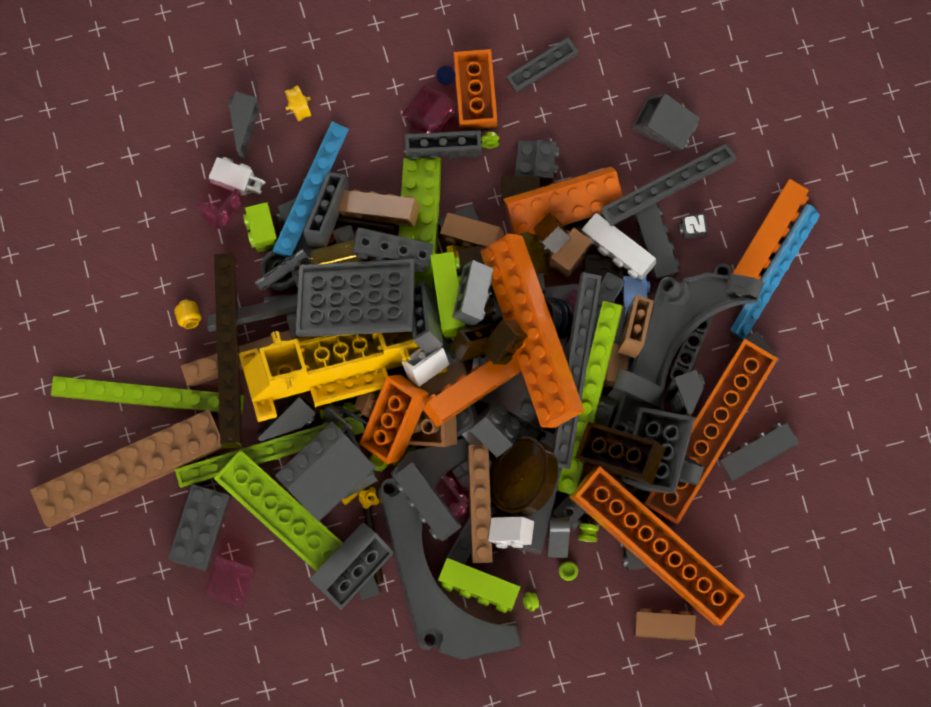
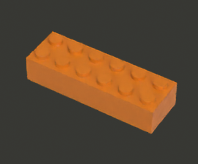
M608 167L503 199L512 234L521 235L524 238L536 234L533 228L549 213L564 226L593 217L595 213L602 214L600 212L602 207L623 196L617 171L612 167Z

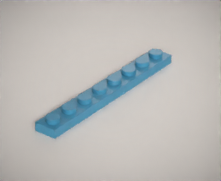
M333 121L331 122L274 246L273 252L287 258L292 256L327 173L330 172L347 135L348 128Z
M805 205L760 279L764 283L758 301L745 304L731 327L730 331L737 339L743 341L751 332L753 325L760 317L761 312L769 302L785 272L789 269L790 264L798 254L811 229L817 223L820 214L812 205Z

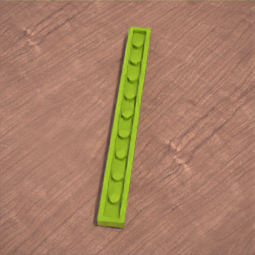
M606 301L602 302L586 369L581 400L584 412L579 414L571 467L570 469L562 468L557 491L572 494L580 484L584 464L575 459L588 421L595 422L623 305Z
M53 376L51 396L194 411H206L209 409L210 412L219 413V393ZM241 395V415H243L244 395Z
M350 416L343 418L352 426L355 436L364 433L365 426L363 423ZM340 421L335 423L339 429L346 427ZM329 423L240 450L257 465L299 453ZM240 450L175 469L179 487L184 488L192 484L214 479Z

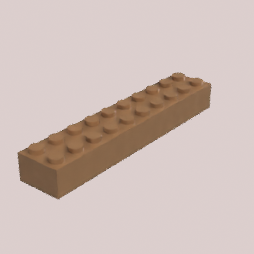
M208 409L37 486L30 491L45 526L50 528L170 474L177 468L192 464L225 448H222L220 444V431L212 413Z

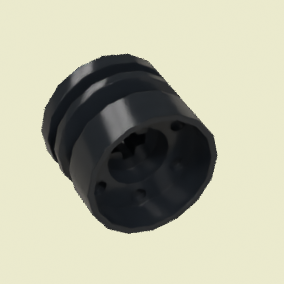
M544 297L558 338L567 336L572 330L574 318L572 306L563 299Z

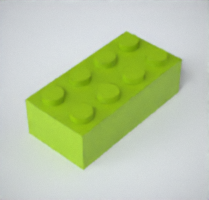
M454 252L430 255L444 339L455 338L460 330L470 328V325L452 318L461 276H458V274H461L459 258H455Z
M449 558L446 559L438 579L442 589L450 592L453 589L457 590L460 596L470 599L472 596L478 599V603L488 606L490 603L496 606V610L503 613L512 611L520 591V586Z

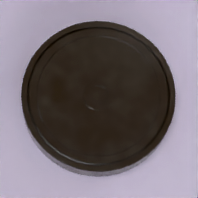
M523 436L516 438L510 448L500 456L495 457L489 472L490 497L500 510L523 517L537 512L547 503L555 489L558 478V462L551 447L532 437Z

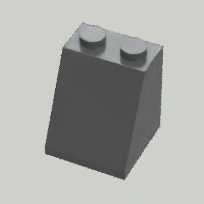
M660 94L647 98L631 129L673 151L685 149L689 144L688 139L697 129L700 117L668 95Z

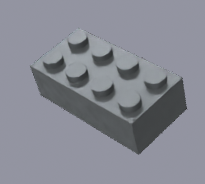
M192 484L168 558L170 561L202 571H209L231 501L230 495Z

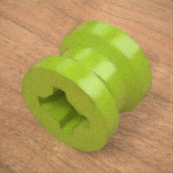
M580 524L581 534L578 536V540L597 542L596 532L599 530V526Z

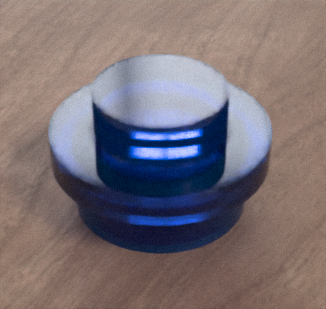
M448 66L439 68L436 74L438 82L443 85L451 84L455 79L454 70Z

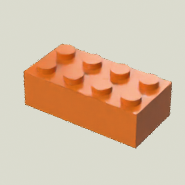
M491 49L454 52L460 131L497 128Z
M400 374L388 376L359 445L387 464L401 461L429 393Z

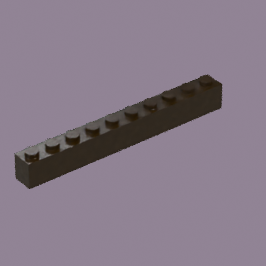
M233 253L214 254L220 444L222 448L242 447L236 258Z

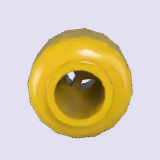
M182 300L174 309L178 325L185 329L195 328L201 321L199 306L194 301Z

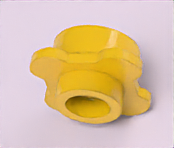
M374 487L360 491L359 501L363 508L368 509L371 505L379 504Z

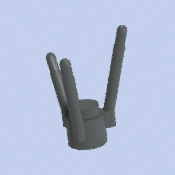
M334 403L329 405L323 413L327 417L326 421L329 424L340 421L349 430L352 429V426L343 419L344 414L365 425L368 424L367 420L346 410L341 405L336 406Z

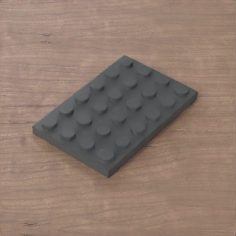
M401 259L299 265L296 336L313 337L411 332L414 320L415 260Z

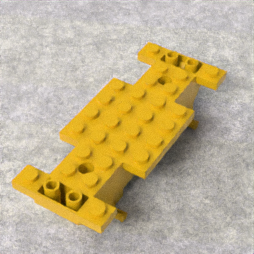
M275 331L276 337L274 332L271 333L273 344L259 348L260 353L257 348L239 353V358L257 420L261 422L277 417L273 400L310 391L314 405L317 407L380 390L388 377L386 370L403 366L402 361H406V358L407 361L410 360V355L420 349V347L413 341L412 331L298 337L290 341H281L279 332ZM447 367L437 374L447 372Z

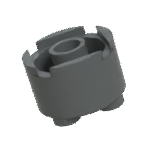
M273 250L268 252L261 261L262 277L284 262L286 257L273 252ZM292 271L271 284L269 288L279 292H285L293 288L296 283L292 276Z

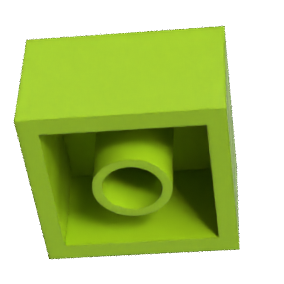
M268 203L246 207V214H243L247 230H251V232L247 233L252 248H256L257 253L274 249L278 239Z

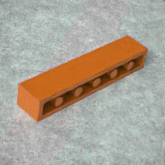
M791 179L788 180L733 274L759 280L762 278L759 274L762 269L766 270L772 260L769 259L771 253L776 254L781 246L778 243L780 238L787 236L790 231L789 223L796 221L800 214L797 212L800 205L804 207L809 199L806 196L809 191L807 188Z
M514 353L512 360L506 365H495L488 358L486 364L483 366L477 365L471 370L472 373L467 376L463 374L456 380L457 383L454 385L448 384L437 396L433 394L428 397L423 410L435 426L439 427L522 372L516 353Z

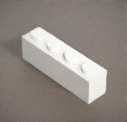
M597 213L582 229V234L598 247L597 250L602 255L610 256L615 265L620 268L623 266L634 279L638 278L642 281L656 264V258L616 227L610 226L608 221Z

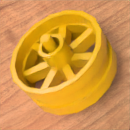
M298 85L290 90H285L289 102L288 106L285 107L286 110L290 109L291 112L293 111L298 122L304 118L311 117L307 105L308 101L311 100L310 97L306 98L305 95L303 96Z

